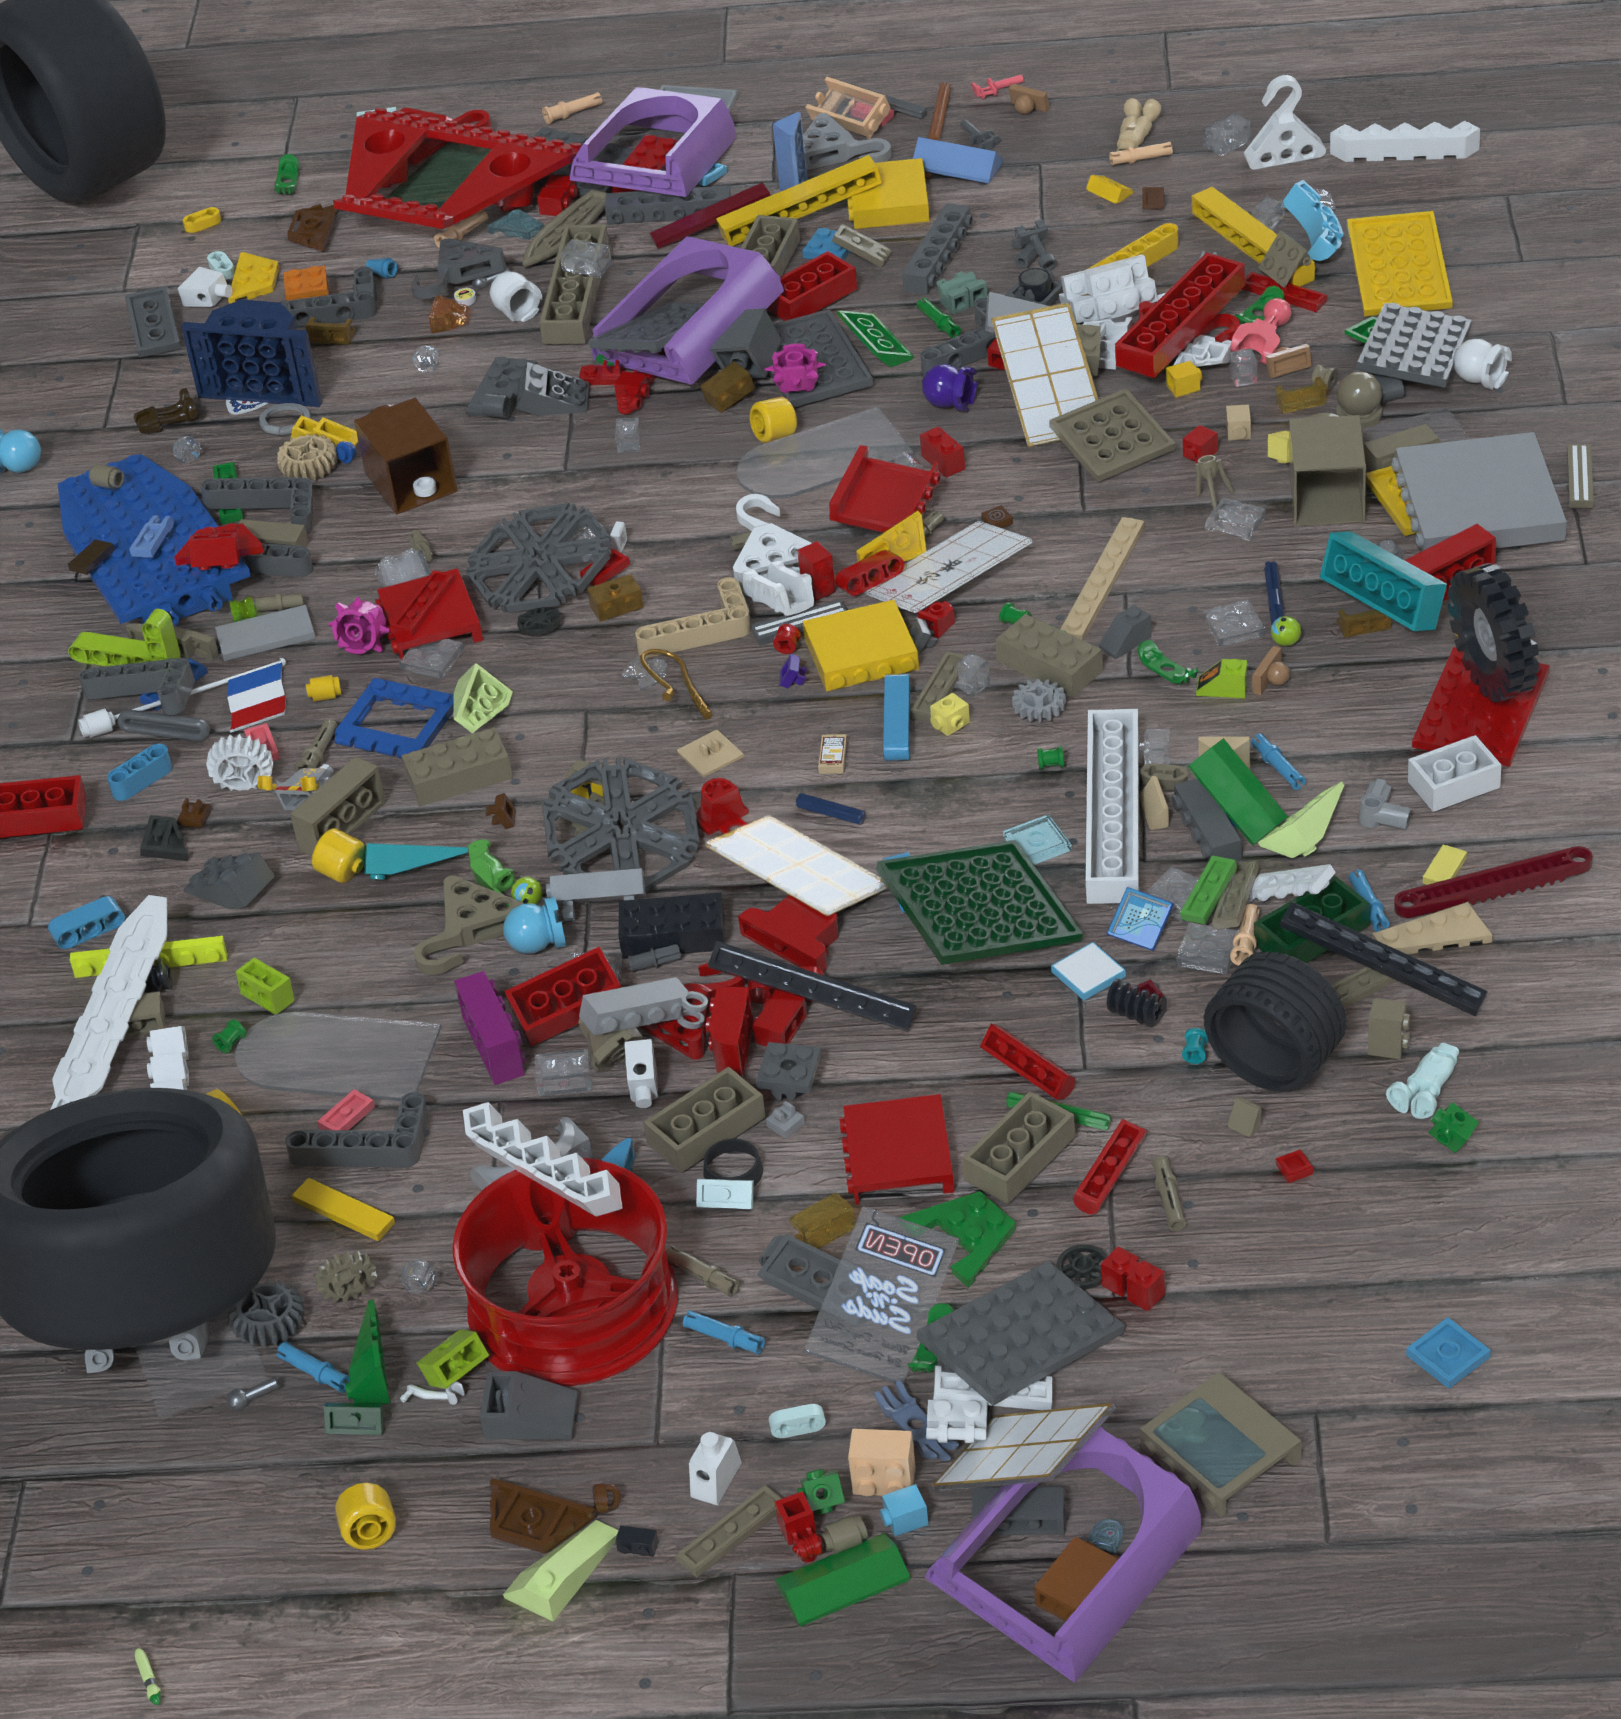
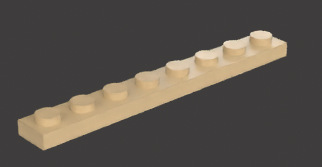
M1126 517L1121 518L1060 630H1064L1068 634L1084 641L1145 529L1144 521Z

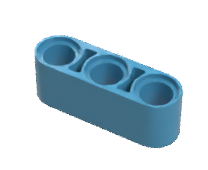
M154 744L108 773L107 780L112 797L115 800L123 801L131 798L172 770V763L166 745Z
M106 896L52 919L48 925V931L59 948L69 949L118 928L123 924L125 915L115 899L111 896Z

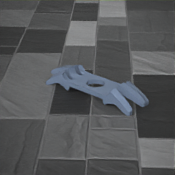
M901 1380L895 1382V1386L903 1404L896 1399L887 1386L881 1388L885 1399L879 1391L874 1392V1396L885 1416L890 1417L902 1431H912L913 1443L919 1449L920 1455L928 1459L938 1458L943 1461L951 1459L950 1455L942 1448L954 1450L959 1444L956 1441L948 1440L947 1443H940L939 1445L936 1440L926 1439L927 1415L916 1404V1399L907 1393ZM918 1419L924 1423V1426L921 1429H911L907 1423L910 1420Z

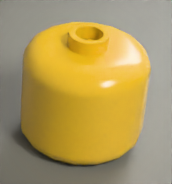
M776 397L754 403L750 410V425L759 441L769 443L792 437L796 431L797 417L793 405L788 399Z
M336 828L330 829L321 836L314 848L311 859L312 867L317 872L339 883H347L363 868L365 845L360 840Z
M366 1482L355 1484L339 1495L335 1504V1515L340 1534L345 1543L356 1549L369 1550L384 1545L392 1537L396 1529V1517L390 1497L385 1489L377 1484Z

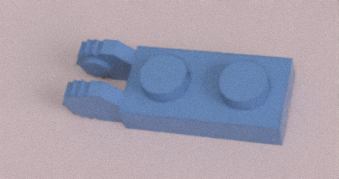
M153 515L129 549L131 556L153 557L168 532H171L174 521L172 516H166L161 522V518L158 515Z

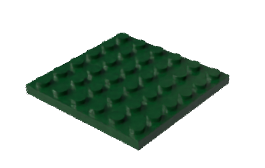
M1016 840L877 861V872L941 965L1082 941L1083 932Z

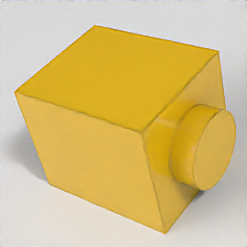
M1191 360L1166 367V385L1175 397L1200 391L1202 373Z

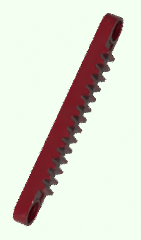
M1575 846L1408 889L1395 895L1394 911L1400 917L1412 918L1428 913L1433 914L1439 910L1442 911L1466 902L1471 903L1473 906L1478 900L1482 903L1489 897L1491 900H1495L1497 895L1504 898L1508 892L1511 895H1514L1517 890L1523 893L1528 887L1534 890L1536 885L1542 888L1547 882L1553 885L1556 880H1559L1561 883L1566 877L1589 871L1592 866L1593 855L1588 848ZM1580 857L1584 858L1585 861L1576 862L1573 858ZM1411 902L1414 905L1410 907L1402 906L1401 903Z

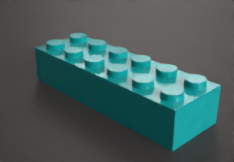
M1352 531L1332 532L1329 535L1320 573L1321 579L1413 631L1436 630L1447 586L1446 583Z

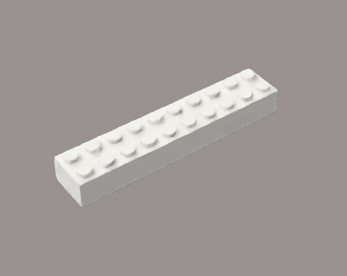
M1138 709L1088 710L1087 904L1120 903L1127 887L1139 891Z

